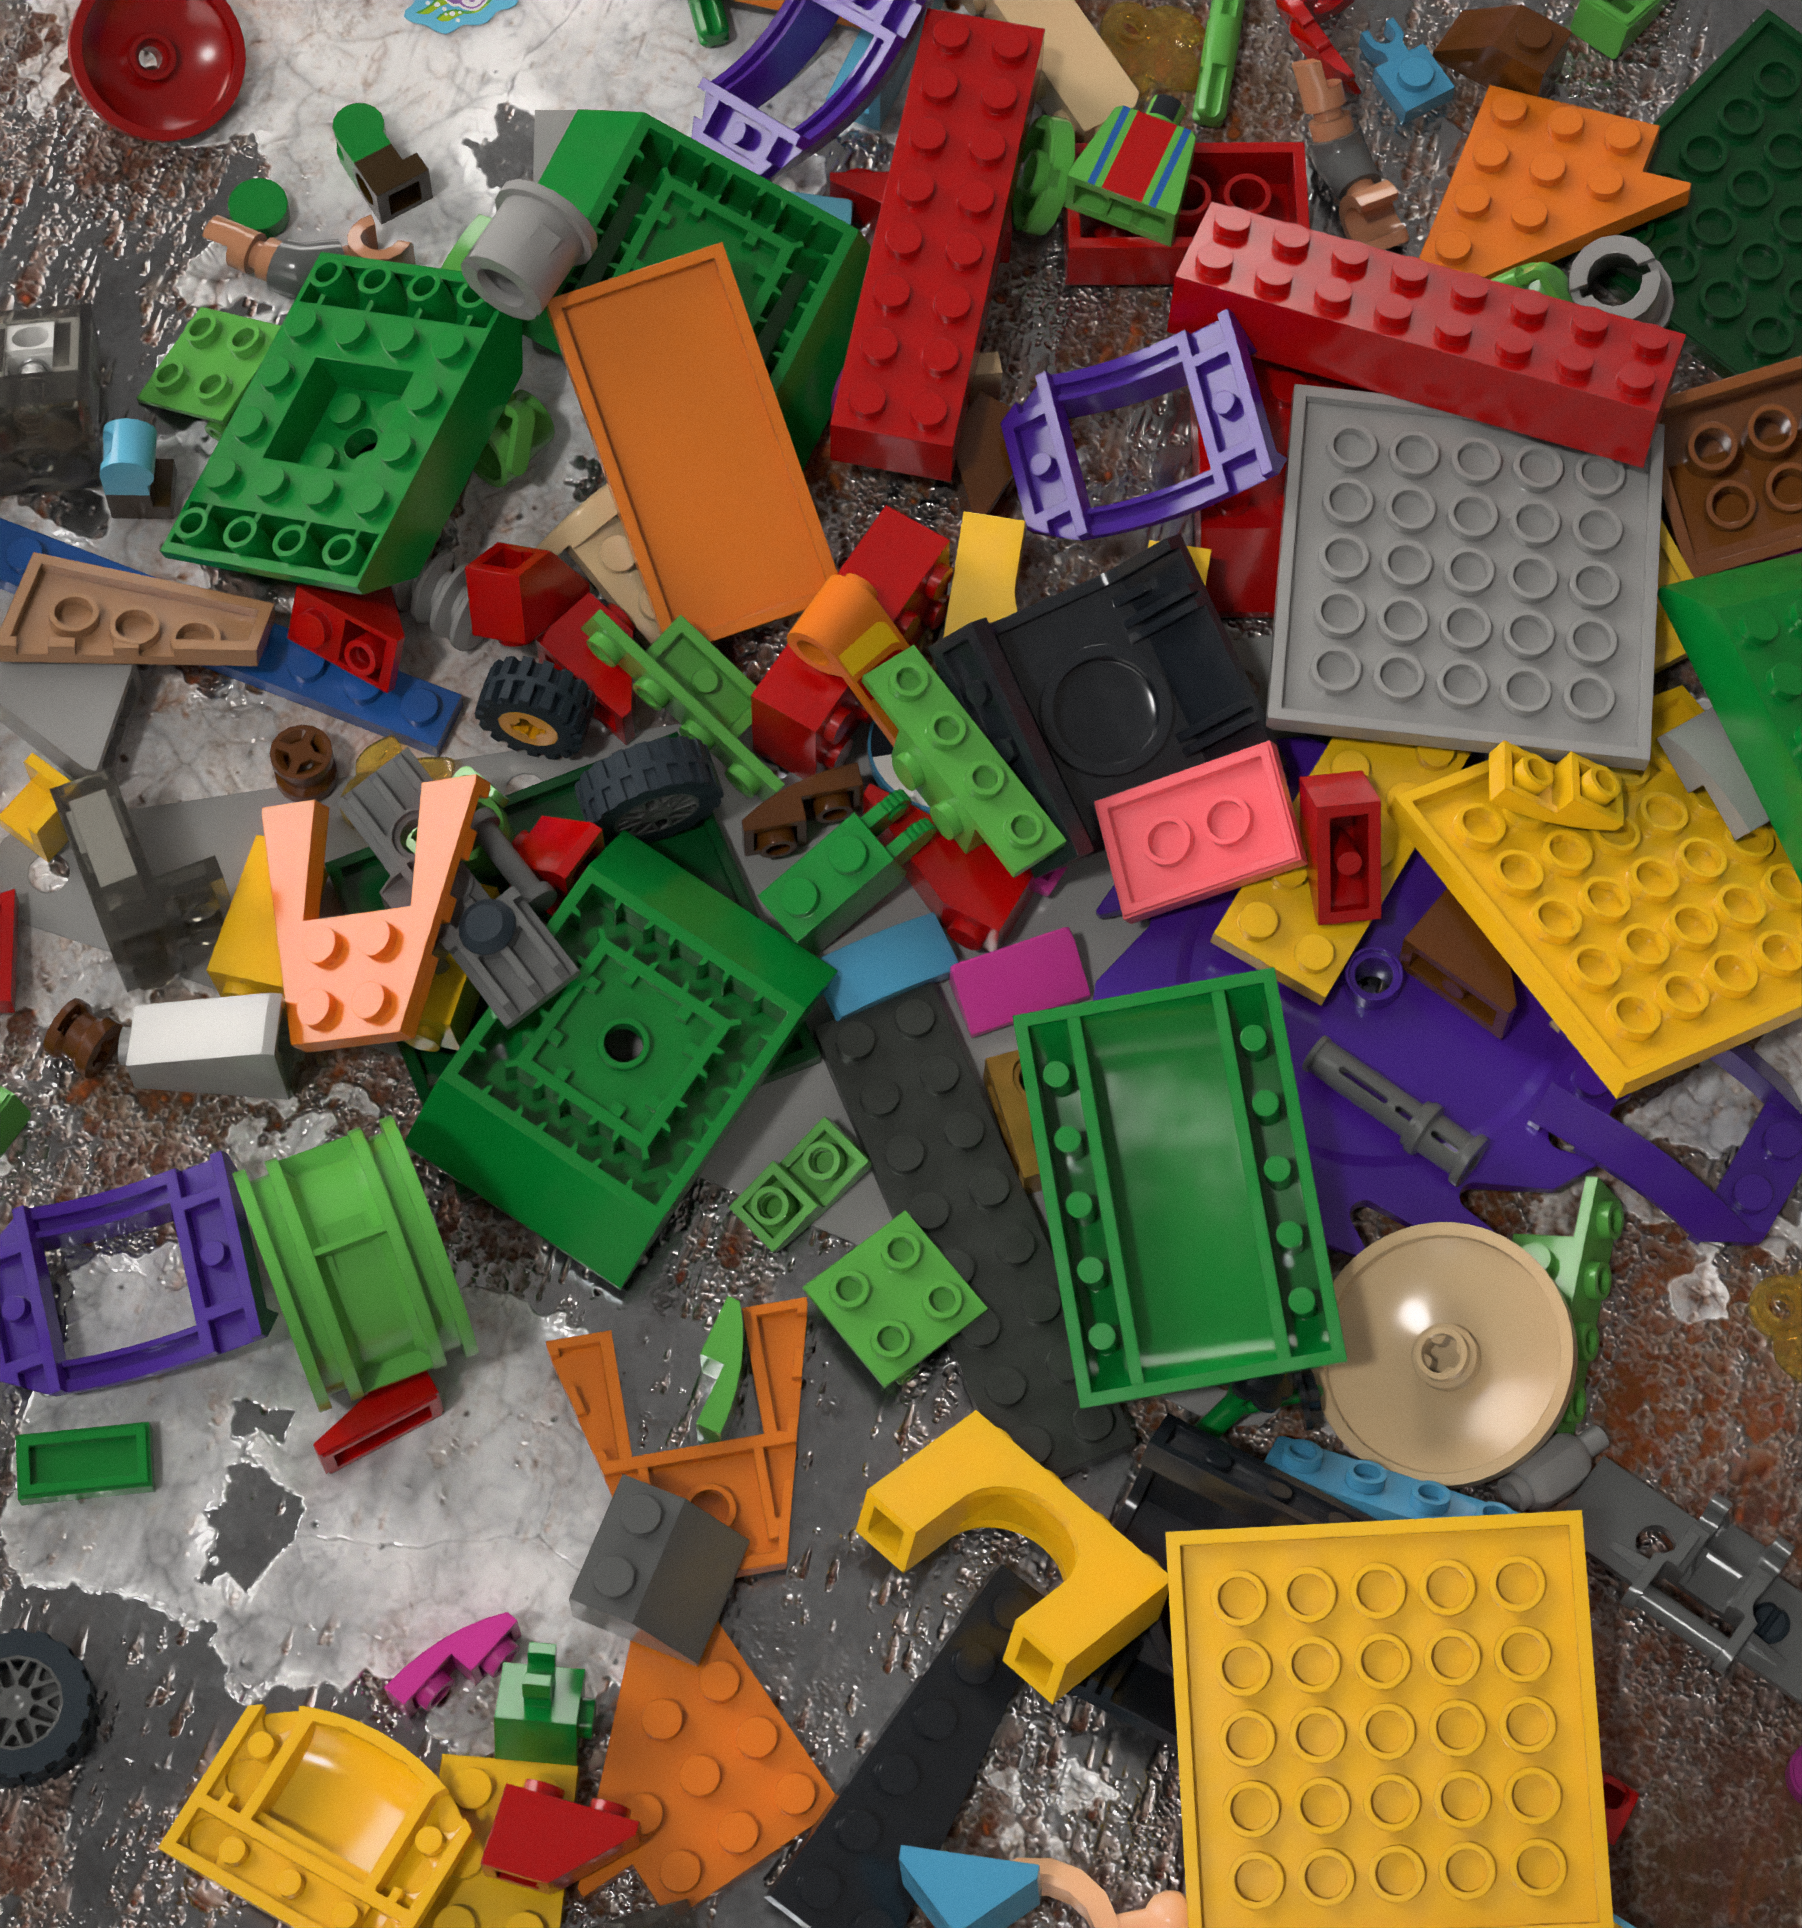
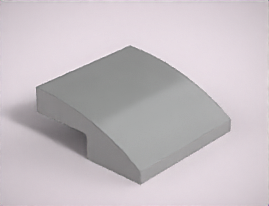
M1713 707L1657 738L1687 792L1690 793L1704 785L1735 840L1770 821Z

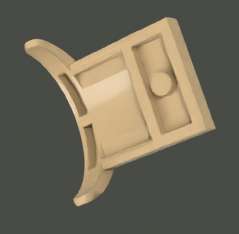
M606 483L565 517L536 548L552 551L557 556L566 550L609 604L617 605L629 617L635 627L633 634L647 650L660 636Z

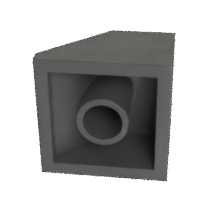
M622 1474L569 1596L572 1616L698 1667L748 1550L750 1540L687 1499Z

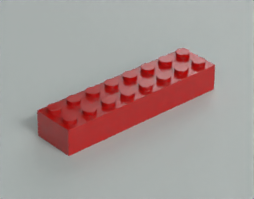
M927 8L830 423V460L947 482L952 480L1042 72L1044 28Z
M1212 201L1175 275L1167 327L1168 333L1177 334L1186 330L1191 334L1218 321L1217 314L1229 309L1234 313L1257 350L1256 353L1250 355L1252 357L1640 468H1644L1671 393L1686 334L1668 330L1656 324L1636 321L1604 312L1596 307L1579 305L1544 295L1535 290L1522 289L1483 278L1478 274L1454 270L1423 261L1414 256L1397 254L1365 245L1357 240L1340 238L1305 228L1296 223L1283 222L1245 211L1239 207L1226 206Z

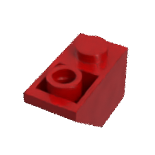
M497 542L465 566L472 634L474 636L496 639L504 646L518 647L533 642L539 634L590 592L589 582L549 550Z
M303 583L296 587L287 639L386 693L394 690L405 635L391 587L388 586L362 595Z
M526 1779L523 1788L506 1783L480 1864L486 1877L552 1895L638 1848L642 1835L640 1822L629 1819L631 1815L629 1808L612 1801L592 1798L590 1806L587 1807L563 1800L565 1791L550 1783Z

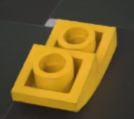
M1505 740L1489 753V798L1491 803L1533 819L1574 828L1616 831L1624 825L1622 776L1611 771L1608 767L1597 764L1572 751L1555 765L1544 760L1541 756L1530 753Z

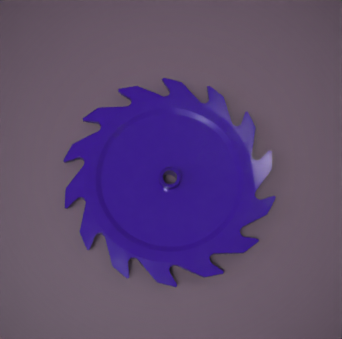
M1309 736L1277 739L1288 763L1283 766V771L1289 777L1287 786L1292 803L1299 793V777L1311 774L1328 746ZM1416 848L1381 905V919L1372 920L1322 1006L1277 981L1326 1245L1328 1249L1353 1258L1365 1249L1350 1218L1351 1212L1356 1208H1370L1405 1227L1434 1222H1455L1474 1225L1494 1232L1491 1227L1461 1204L1460 1195L1470 1189L1554 1193L1597 1167V1165L1579 1154L1555 1148L1549 1141L1550 1132L1541 1127L1539 1130H1536L1527 1125L1572 1049L1573 1044L1561 1029L1558 1034L1550 1027L1549 1022L1553 1019L1511 968L1517 1006L1509 1031L1501 1040L1403 970L1399 956L1404 938L1447 888ZM1115 884L1096 909V915L1099 919L1122 915ZM1241 887L1149 918L1151 923L1148 928L1096 981L1093 1001L1258 970L1210 942L1214 931ZM1368 976L1378 977L1384 980L1389 988L1380 993H1368L1358 986L1357 981ZM1327 1035L1332 1039V1042L1382 1074L1383 1077L1422 1104H1425L1427 1101L1432 1103L1438 1102L1445 1107V1116L1472 1135L1484 1134L1491 1139L1484 1156L1469 1177L1459 1187H1455L1448 1182L1449 1174L1417 1152L1414 1155H1410L1405 1152L1403 1146L1399 1143L1400 1135L1361 1108L1355 1106L1350 1100L1325 1084L1318 1077L1302 1069L1305 1058L1321 1037ZM1349 1073L1344 1074V1076H1346L1348 1079L1356 1083L1358 1086L1366 1090L1368 1093L1379 1099L1381 1102H1387L1386 1099H1384L1382 1096H1380L1372 1089L1364 1085L1362 1082L1354 1078ZM1632 1093L1620 1097L1615 1106L1627 1102ZM1401 1111L1399 1113L1401 1116H1403L1409 1121L1412 1119V1117L1407 1115L1405 1112ZM1440 1137L1435 1138L1453 1152L1458 1151Z

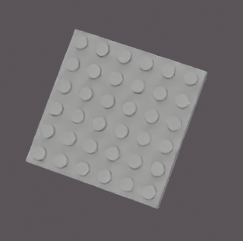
M1295 384L1291 399L1266 726L1272 730L1490 753L1505 740L1530 753L1541 756L1544 760L1560 761L1572 751L1607 767L1645 771L1650 762L1665 425L1659 424L1644 468H1640L1382 393Z

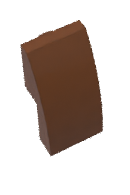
M858 762L835 767L807 777L774 794L757 806L742 820V846L745 857L756 854L766 858L787 855L794 851L797 846L807 845L806 821L816 819L821 823H833L848 818L854 811L862 810L863 782Z

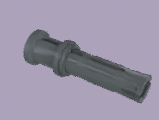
M1324 1035L1316 1042L1303 1062V1070L1318 1077L1325 1084L1350 1100L1355 1106L1361 1108L1400 1135L1399 1143L1403 1146L1405 1152L1410 1155L1418 1152L1449 1174L1448 1182L1455 1187H1459L1469 1177L1488 1149L1490 1138L1484 1134L1474 1136L1445 1116V1107L1438 1102L1432 1103L1427 1101L1425 1104H1422L1383 1077L1382 1074L1332 1042V1039L1327 1035ZM1349 1073L1354 1078H1356L1364 1085H1366L1374 1092H1376L1384 1099H1386L1387 1102H1381L1379 1099H1377L1376 1097L1368 1093L1366 1090L1358 1086L1356 1083L1348 1079L1346 1076H1344V1074ZM1401 1111L1405 1112L1407 1115L1412 1117V1119L1409 1121L1403 1116H1401L1399 1113ZM1440 1137L1458 1151L1453 1152L1435 1138Z

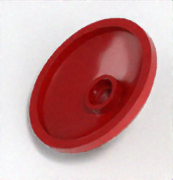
M81 0L73 15L68 34L69 66L73 80L84 101L107 125L122 134L141 141L153 143L177 142L206 131L228 112L236 100L243 83L246 66L244 37L236 15L226 0ZM140 51H148L155 56L157 61L155 70H148L141 65L139 61Z

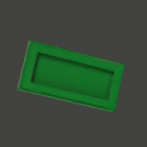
M150 1422L15 1435L18 1501L22 1506L156 1492L153 1433Z

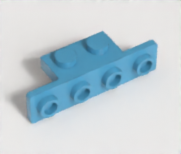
M1286 1436L1277 1437L1264 1460L1265 1463L1379 1521L1519 1513L1513 1511L1505 1504L1493 1501L1485 1502L1454 1492L1438 1482L1421 1481L1384 1469L1380 1464L1370 1460H1356L1320 1448L1316 1443L1305 1439H1292Z

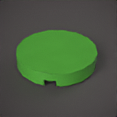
M1042 115L1036 118L1029 127L1022 162L1025 164L1021 178L1018 177L1011 208V222L1016 230L1034 236L1046 234L1055 224L1064 205L1067 175L1075 160L1074 130L1072 124L1066 118Z

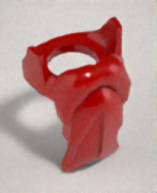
M1275 0L1279 15L1289 27L1292 40L1297 43L1306 58L1321 60L1326 80L1340 79L1346 93L1356 97L1359 96L1361 90L1354 80L1356 78L1355 74L1319 26L1348 8L1355 0Z

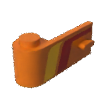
M852 573L846 574V576L831 575L787 634V642L794 653L808 665L821 672L842 677L894 747L899 730L861 680L863 675L906 650L910 645L877 601V591L867 580Z

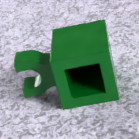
M529 1642L527 1652L528 1664L503 1662L494 1715L495 1759L576 1766L580 1739H593L597 1698L585 1697V1669L556 1667L557 1644Z

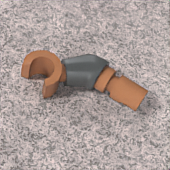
M1311 58L1293 62L1291 65L1304 112L1306 114H1313L1314 118L1308 123L1311 138L1306 142L1316 172L1340 201L1339 216L1346 238L1383 250L1410 240L1407 228L1399 220L1393 206V201L1398 200L1399 191L1390 181H1381L1379 172L1365 142L1361 126L1353 124L1349 110H1342L1341 105L1347 101L1342 80H1326L1321 60Z
M372 214L359 219L351 227L347 234L348 245L345 246L341 245L339 239L300 242L292 238H287L283 242L273 237L267 239L265 234L220 215L214 216L208 222L202 234L207 239L227 246L226 263L228 266L246 274L254 273L256 278L267 282V287L270 291L296 299L321 252L416 265L412 242L397 240L391 247L378 249L376 227Z

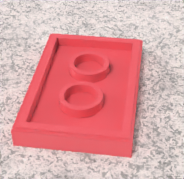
M1270 740L1094 801L1123 920L1130 924L1308 864L1278 748Z

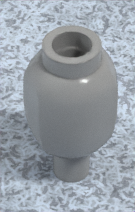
M1592 1425L1577 1436L1569 1433L1552 1434L1530 1459L1498 1481V1490L1503 1501L1513 1511L1523 1513L1528 1509L1535 1512L1544 1511L1570 1495L1586 1480L1591 1469V1458L1609 1447V1439L1606 1433L1599 1426Z

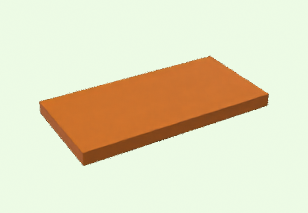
M723 242L551 298L545 308L660 635L679 615H682L710 643L805 611L826 580L838 572Z

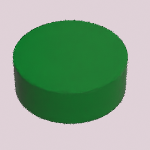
M265 178L246 180L236 186L229 196L228 211L230 219L265 234L267 239L280 234L289 222L290 209L286 193L280 185L272 180Z

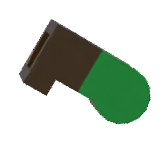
M353 103L337 112L333 119L332 129L337 141L336 151L338 158L381 225L433 198L429 169L418 153L402 160L387 138L381 112L374 106L366 103Z

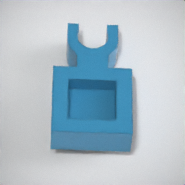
M1394 17L1386 21L1383 33L1390 43L1381 44L1376 42L1369 30L1361 33L1358 47L1369 61L1379 65L1374 68L1372 82L1402 124L1452 100L1455 90L1453 83L1424 43L1411 50L1407 49L1403 43V31Z

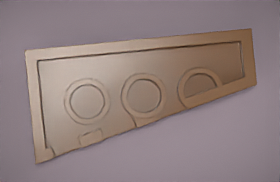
M33 552L0 628V662L258 666L276 620L275 603Z

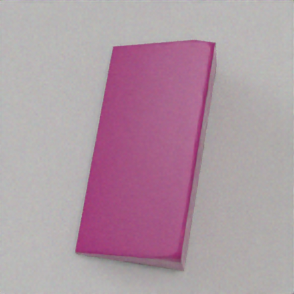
M1063 927L956 963L950 967L949 984L971 1038L1014 1024L1013 1015L1072 1005L1091 997L1070 927Z

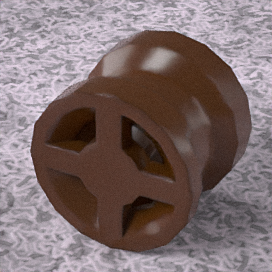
M301 724L288 727L273 740L269 754L277 787L284 797L293 802L314 799L320 801L331 793L336 786L338 772L331 741L324 731L314 726ZM310 763L314 764L308 770H300L303 766H307Z
M74 998L53 1019L43 1041V1050L54 1059L67 1058L74 1063L77 1073L87 1079H92L113 1058L118 1049L120 1032L123 1025L111 1017L102 1019L93 1014L89 1003L80 998Z

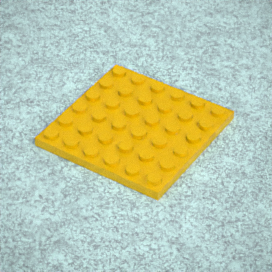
M1683 685L1653 696L1651 754L1646 770L1608 767L1611 771L1622 776L1624 825L1616 831L1582 829L1548 823L1512 812L1491 803L1489 798V760L1394 796L1387 811L1616 1099L1802 1018V884L1770 821L1735 840L1704 785L1690 793L1687 792L1657 740L1658 737L1705 711ZM1546 760V761L1551 762V763H1553V764H1555V765L1559 762V761H1553V760Z
M1582 1510L1165 1532L1188 1928H1614Z

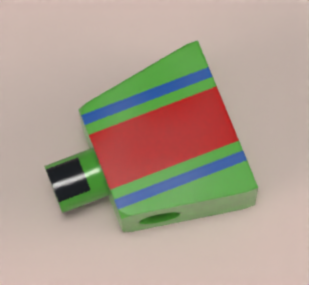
M1157 94L1152 98L1146 113L1125 105L1115 107L1070 168L1067 175L1064 207L1171 247L1175 238L1191 173L1197 137L1192 130L1180 126L1186 113L1184 105L1172 96Z

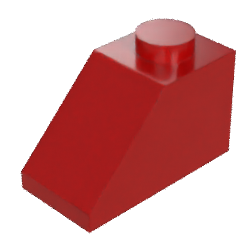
M588 592L535 639L539 663L543 664L544 660L555 663V669L561 671L566 668L574 673L573 679H583L588 684L587 690L593 691L596 696L594 702L597 703L593 716L627 745L635 738L636 692L633 689V684L636 681L618 664L615 667H610L597 658L587 646L586 641L590 637L580 628L599 609L633 640L635 627L629 617L617 605L610 603L605 606L593 594Z
M1362 770L1299 777L1300 834L1308 864L1305 866L1315 921L1320 926L1381 919L1380 798Z
M542 816L530 832L522 830L511 843L540 882L547 881L556 890L558 895L556 901L545 911L551 916L555 914L588 865L605 849L603 829L594 823Z

